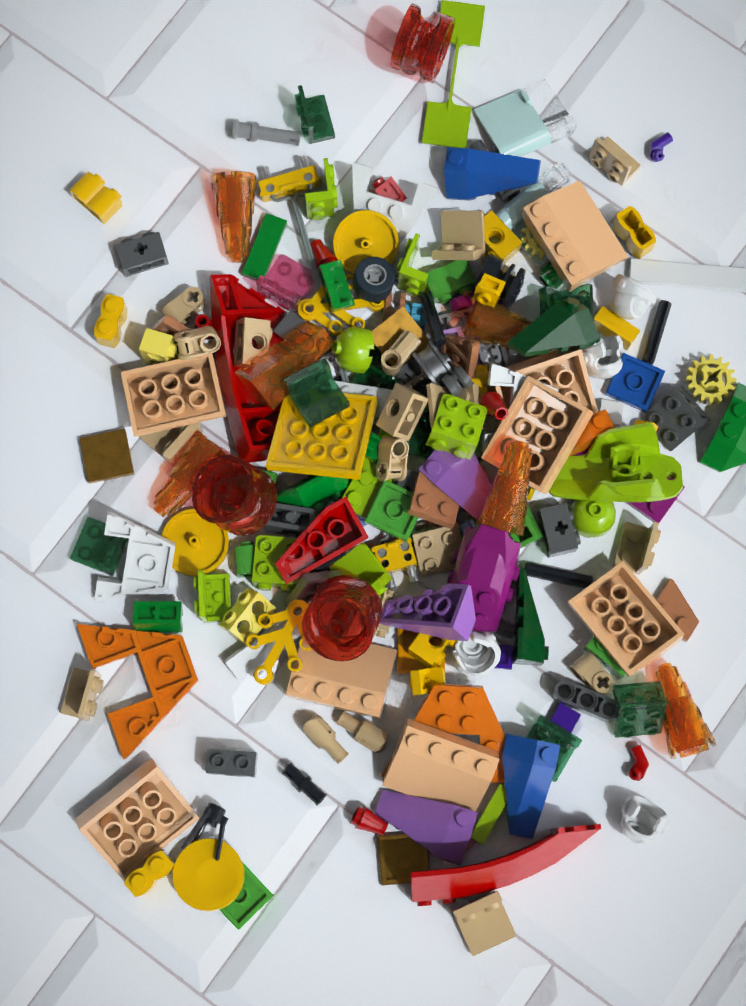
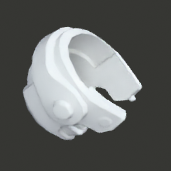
M617 274L613 278V286L617 291L615 295H612L610 307L617 316L625 320L639 319L643 317L648 308H652L655 305L657 299L655 292L647 286L622 274Z
M620 336L602 338L598 343L582 349L589 375L597 379H607L613 377L621 370L623 362L619 352L623 349V341H621Z
M472 630L468 641L457 640L454 645L455 650L452 651L456 659V670L469 676H482L489 673L496 667L501 655L499 644L493 633Z
M641 796L629 797L627 800H623L621 804V812L623 813L621 827L624 835L630 841L637 844L650 843L657 835L668 832L670 829V819L667 813L657 804Z

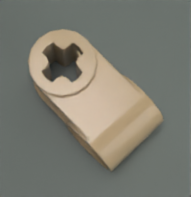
M189 287L178 297L167 303L161 310V313L174 317L178 322L186 325L192 317L205 307L203 293L197 287ZM190 298H197L198 301L195 303L194 301H191Z
M210 326L181 331L173 336L174 341L178 345V358L180 360H189L197 356L214 353L221 345L216 330ZM208 336L214 337L210 343L203 342Z
M389 435L384 436L378 445L376 476L379 481H387L388 479L403 481L407 476L409 445L404 439Z
M586 651L569 666L574 675L590 690L607 695L613 688L614 680L612 676L589 651ZM605 680L607 682L605 687L598 688L599 681Z

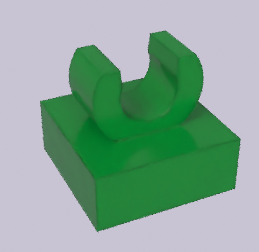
M371 432L365 457L376 463L381 437Z

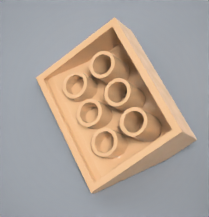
M581 181L544 195L523 207L522 218L568 292L628 258V255Z
M570 346L568 351L562 352L558 349L548 354L505 367L556 387L559 393L588 408L593 414L598 412L582 349H578L577 346ZM491 386L492 392H497L501 395L504 405L508 410L512 386Z
M212 353L189 360L177 359L121 372L134 437L226 417Z
M527 376L508 409L507 417L502 420L481 458L547 495L591 419L593 412L534 378Z
M624 561L567 602L628 677L661 657L678 644L685 635Z
M309 629L310 637L314 640L315 646L311 651H304L299 647L297 654L303 663V668L299 672H291L286 695L289 698L381 720L398 650ZM307 639L303 642L304 648L311 646L310 640ZM299 661L294 662L292 669L299 667Z
M407 718L382 786L406 795L453 804L476 812L500 760L497 750Z
M151 757L76 817L75 821L81 833L124 881L134 870L145 864L151 855L161 851L198 821L200 817Z

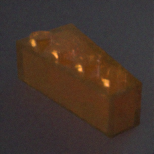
M307 320L286 335L284 341L279 344H273L268 348L269 351L261 357L256 356L250 361V365L244 369H238L235 373L258 402L274 410L307 374V368L315 365L332 347L333 340L323 327Z

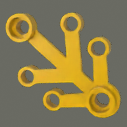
M349 274L346 276V279L353 280L354 275ZM321 284L320 289L312 299H304L299 303L298 315L305 321H317L327 328L331 335L337 336L342 332L343 325L340 321H331L322 314L329 313L330 310L328 303H321L325 297ZM349 285L350 290H353V285ZM354 299L355 306L332 312V314L350 327H355L354 323L359 322L362 324V328H365L364 319L360 317L354 318L345 310L368 308L371 312L378 313L383 310L385 299L380 301L379 304L363 299ZM310 306L313 308V311L307 312L305 308ZM337 325L340 330L334 331L332 326Z
M294 600L289 603L287 610L272 615L264 613L258 618V624L264 629L270 628L274 623L288 620L283 629L260 636L252 634L247 637L246 644L252 650L260 648L261 645L275 642L264 664L254 670V680L260 685H268L272 682L274 678L272 668L284 647H286L289 658L287 663L289 670L295 673L302 670L303 663L298 657L292 636L296 625L301 636L299 641L301 649L311 651L314 648L315 642L310 637L306 623L310 616V607L305 601ZM300 607L302 608V613L298 616L294 615L295 608ZM269 617V624L262 625V619ZM257 638L258 643L256 646L250 645L251 639ZM307 639L310 640L311 646L304 648L303 642ZM293 661H299L297 669H292L291 664ZM262 670L267 672V676L264 679L259 678V672Z

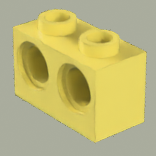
M146 328L139 347L145 363L154 365L178 359L179 351H177V344L172 335Z
M247 587L238 596L237 602L231 610L224 614L219 626L238 642L247 646V637L252 634L258 635L262 629L258 624L259 616L264 613L272 615L277 608L259 592ZM269 617L262 619V625L267 623ZM241 621V625H240V627L237 629V625H238V623Z

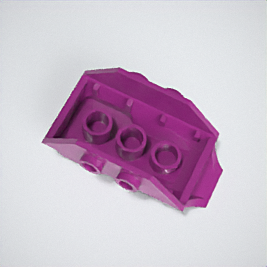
M479 524L475 528L466 526L460 549L456 548L453 562H456L454 570L450 571L447 583L468 584L471 586L476 617L472 630L493 632L497 631L506 603H511L515 589L511 588L513 580L517 581L521 568L517 566L521 543L513 541L507 531L484 524Z

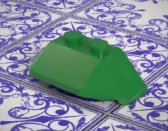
M739 382L699 462L719 473L746 464V386Z
M310 475L272 495V500L274 503L316 509V512L324 508L323 504L331 500L334 503L342 499L351 479Z

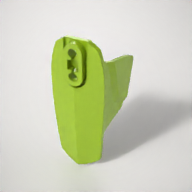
M653 423L619 427L598 434L585 455L569 456L551 486L549 493L553 497L590 501H660L676 497L683 489L682 467L674 457L660 453L658 437Z

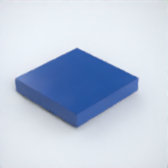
M623 353L621 356L622 368L612 377L604 395L646 413L649 410L665 370Z

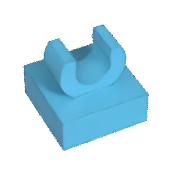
M406 302L405 309L420 328H424L427 320L421 303Z

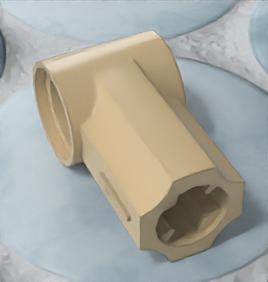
M405 330L390 349L382 354L381 368L385 374L393 376L400 372L402 365L421 344V341L415 334ZM393 358L398 363L390 367L386 365L385 361Z

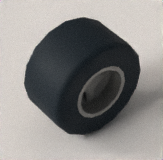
M380 257L363 259L357 265L353 276V288L356 294L369 302H379L386 299L390 295L395 282V271L392 265Z

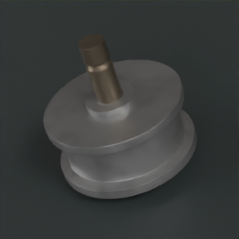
M430 340L428 341L429 346L418 354L412 353L420 365L421 373L404 386L414 389L428 380L429 383L432 382L433 384L447 387L441 379L446 375L454 373L450 367L453 363L446 353L441 355Z

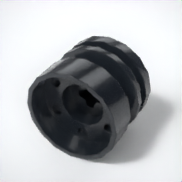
M490 253L476 279L470 297L473 298L475 288L480 283L484 273L505 281L504 289L494 308L497 307L500 300H503L500 311L506 313L520 294L526 270L520 268L516 276H514L513 273L516 265L511 264L505 272L502 270L505 260Z

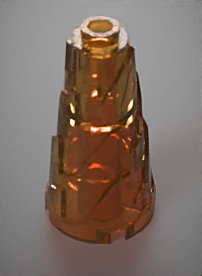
M231 171L230 175L225 176V172H221L211 176L216 214L220 221L225 253L232 263H243L248 254H250L252 215L254 214L255 188L257 183L256 175L252 172Z
M475 300L473 304L475 308L470 312L463 336L479 343L493 344L511 349L507 346V342L532 322L526 320L524 316L506 309V307L499 303H496L493 308Z
M199 430L194 433L191 441L179 457L181 458L168 474V479L155 495L156 499L153 501L155 504L153 509L162 517L166 514L168 516L175 514L192 496L195 497L208 482L211 483L233 461L225 451L213 441L207 439V436Z
M515 440L514 444H510V447H507L501 467L487 495L481 515L479 514L477 519V525L484 524L511 534L523 536L527 511L529 472L533 455L531 453L532 449L528 448L529 443Z
M671 663L658 666V671L655 674L659 688L658 695L662 708V721L670 759H676L675 753H680V757L684 758L709 750L707 743L715 747L717 745L715 737L712 735L707 722L705 723L703 715L694 702L686 681L684 682L677 666H672Z

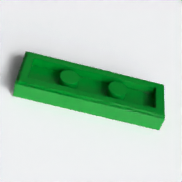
M266 213L242 271V276L264 283L288 224L287 220Z

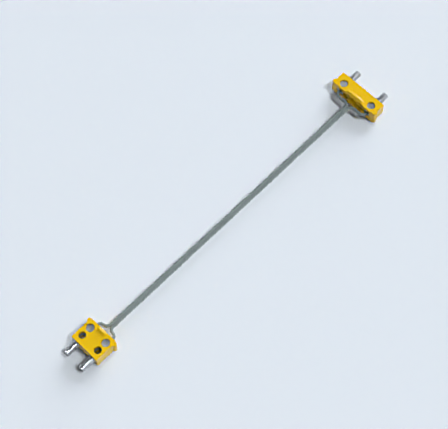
M303 155L306 167H304L301 156L299 161L302 169L271 177L269 167L265 166L268 179L264 167H262L261 171L264 180L258 182L261 189L260 197L263 202L291 200L315 287L318 291L321 287V281L297 198L305 195V193H310L313 188L321 186L322 181L321 177L317 175L315 165L309 166L307 157ZM296 194L294 199L289 195ZM325 297L323 298L321 303H327ZM330 312L323 313L327 318H329L332 321ZM329 333L331 343H333L337 337ZM338 365L342 382L350 383L347 372ZM386 533V536L379 541V545L372 548V552L382 565L384 562L389 563V566L385 567V569L392 577L393 589L396 588L392 573L407 569L410 581L414 583L410 569L412 568L415 581H419L415 569L418 564L412 547V537H409L407 543L399 539L382 544L389 538V534ZM410 555L412 559L410 561H406L405 557ZM389 581L387 583L388 589H392Z

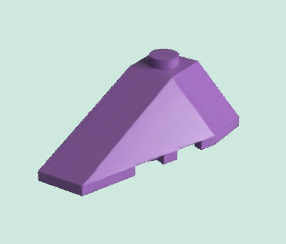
M435 450L419 468L429 480L481 524L498 529L509 516L497 492L494 491L486 472L479 464L475 452L471 460L458 458L446 451Z
M449 583L442 585V589L435 591L428 589L424 590L423 594L417 596L406 595L388 600L383 607L380 624L448 640L468 641L476 621L471 586L468 584Z
M382 790L375 814L397 830L403 831L415 843L421 844L429 850L436 858L459 866L462 864L478 813L453 804Z

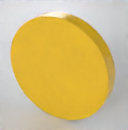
M361 210L348 215L338 225L333 240L337 260H341L343 268L352 274L355 273L357 265L368 257H380L392 265L397 258L400 246L399 235L395 225L388 217L373 210Z
M188 509L179 512L168 521L161 535L175 542L172 569L189 577L198 576V570L203 569L206 575L214 572L222 565L229 551V536L223 522L213 513L203 509Z
M201 839L191 843L179 854L174 865L173 883L175 890L187 905L196 910L211 912L223 909L237 898L243 887L244 866L238 853L229 844L222 843L220 859L218 861L215 860L218 839Z

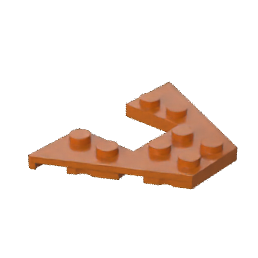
M77 624L93 670L138 654L153 697L108 713L122 757L125 760L197 684L199 679L182 635Z
M434 683L429 695L419 708L414 721L450 734L480 735V745L497 750L500 760L491 783H503L505 778L504 768L501 764V754L505 734L484 687L480 685ZM392 757L384 770H382L381 777H385Z

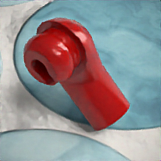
M641 744L630 749L635 761L628 775L633 781L643 779L649 767V762Z

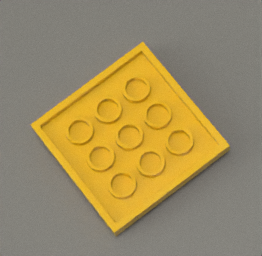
M286 388L266 461L267 470L360 480L377 408V396Z

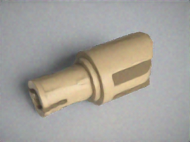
M344 711L337 721V725L354 734L356 742L376 753L385 750L387 745V734L385 731L368 720L360 722L347 714V712Z
M314 714L307 720L303 726V731L318 749L324 748L337 764L342 762L349 753L335 739L336 732L320 715Z

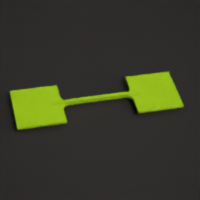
M442 0L436 41L451 43L455 46L453 72L448 101L445 103L427 102L422 144L466 148L472 107L454 104L452 96L459 48L463 45L480 47L485 5Z

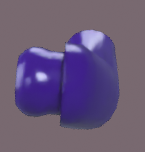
M666 132L650 143L649 157L652 161L660 162L664 159V147L673 142V137L669 132Z

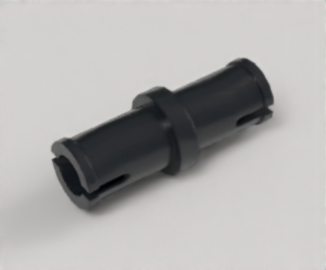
M292 762L284 769L285 771H282L281 774L297 787L296 790L299 793L303 792L316 806L327 796L326 793L312 782V778L309 775H304Z

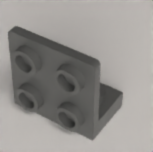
M682 385L674 387L641 417L643 421L654 422L658 426L656 431L657 437L669 451H673L697 429L705 426L711 420Z

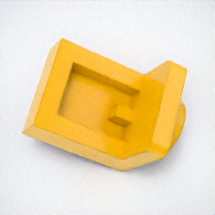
M484 273L480 283L475 288L473 299L483 305L494 308L506 282Z
M444 667L422 668L410 671L409 685L413 695L429 693L434 683L446 684Z

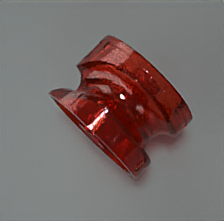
M411 3L402 20L395 40L390 68L408 75H415L420 70V77L433 84L445 60L456 19L436 11L431 16L423 17L420 6Z
M220 455L208 461L198 472L192 486V503L197 514L202 519L216 524L219 528L233 535L247 536L262 529L271 519L277 504V489L274 481L266 472L236 455Z
M339 575L327 579L317 588L303 615L302 631L305 640L317 654L326 659L350 661L358 658L370 647L381 622L383 614L381 599L369 583L358 577Z

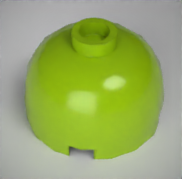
M351 327L343 330L332 343V353L337 364L347 372L360 374L366 372L372 361V357H369V350L374 349L372 332L362 327Z
M575 499L569 508L573 510L572 524L574 530L578 531L579 535L585 538L602 537L611 530L615 523L616 510L613 502Z

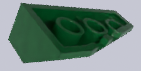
M569 297L557 302L510 339L507 342V346L526 357L548 354L549 349H559L561 352L568 351L570 346L584 349L598 343L600 336L588 307L581 304L579 300Z
M521 567L517 579L513 664L542 666L544 660H548L549 646H545L544 634L524 567Z

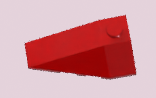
M347 496L325 507L274 563L286 584L369 538Z

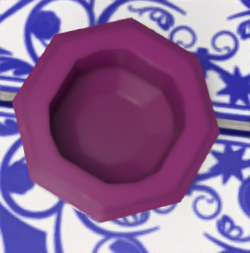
M467 295L457 296L449 303L451 312L471 308L473 305L470 296Z

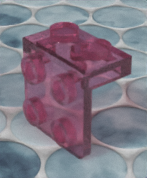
M284 254L278 256L266 277L260 275L256 282L258 293L266 297V299L274 300L283 309L291 310L295 313L298 312L299 303L306 299L315 285L311 269Z

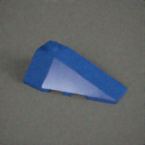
M447 147L444 165L446 197L450 200L470 201L479 196L487 194L490 196L497 194L496 192L513 190L537 184L541 160L468 148Z
M505 734L501 764L504 768L505 780H503L506 789V811L510 835L533 839L556 770L560 745Z

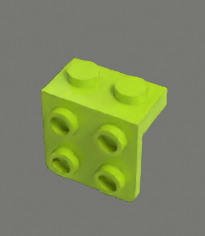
M323 158L326 191L305 193L307 219L323 220L326 217L334 216V208H338L334 166L329 164L328 158Z
M415 233L413 239H408L404 259H400L396 269L398 271L396 275L398 288L405 290V293L413 297H417L421 292L426 291L428 273L411 267L419 248L420 234Z
M444 394L426 445L438 451L454 454L458 458L471 460L478 445L487 414L486 407L450 394Z
M258 535L256 537L252 583L253 586H257V590L271 591V588H281V592H292L299 582V578L286 584L274 563L297 538Z
M360 543L330 566V571L340 570L344 576L342 580L354 595L353 598L343 605L348 612L355 608L360 611L370 603L368 598L372 595L375 598L379 597L387 590L385 585L392 579L365 543Z
M203 569L198 570V576H194V590L199 594V599H195L194 602L195 614L201 618L203 623L221 622L224 614L231 610L230 574L206 575Z

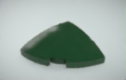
M374 346V349L369 350V357H372L369 368L363 374L356 373L351 383L393 390L397 379H393L391 375H387L382 371V354Z

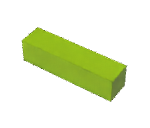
M498 785L472 831L471 838L481 845L484 844L507 803L506 789L503 785Z

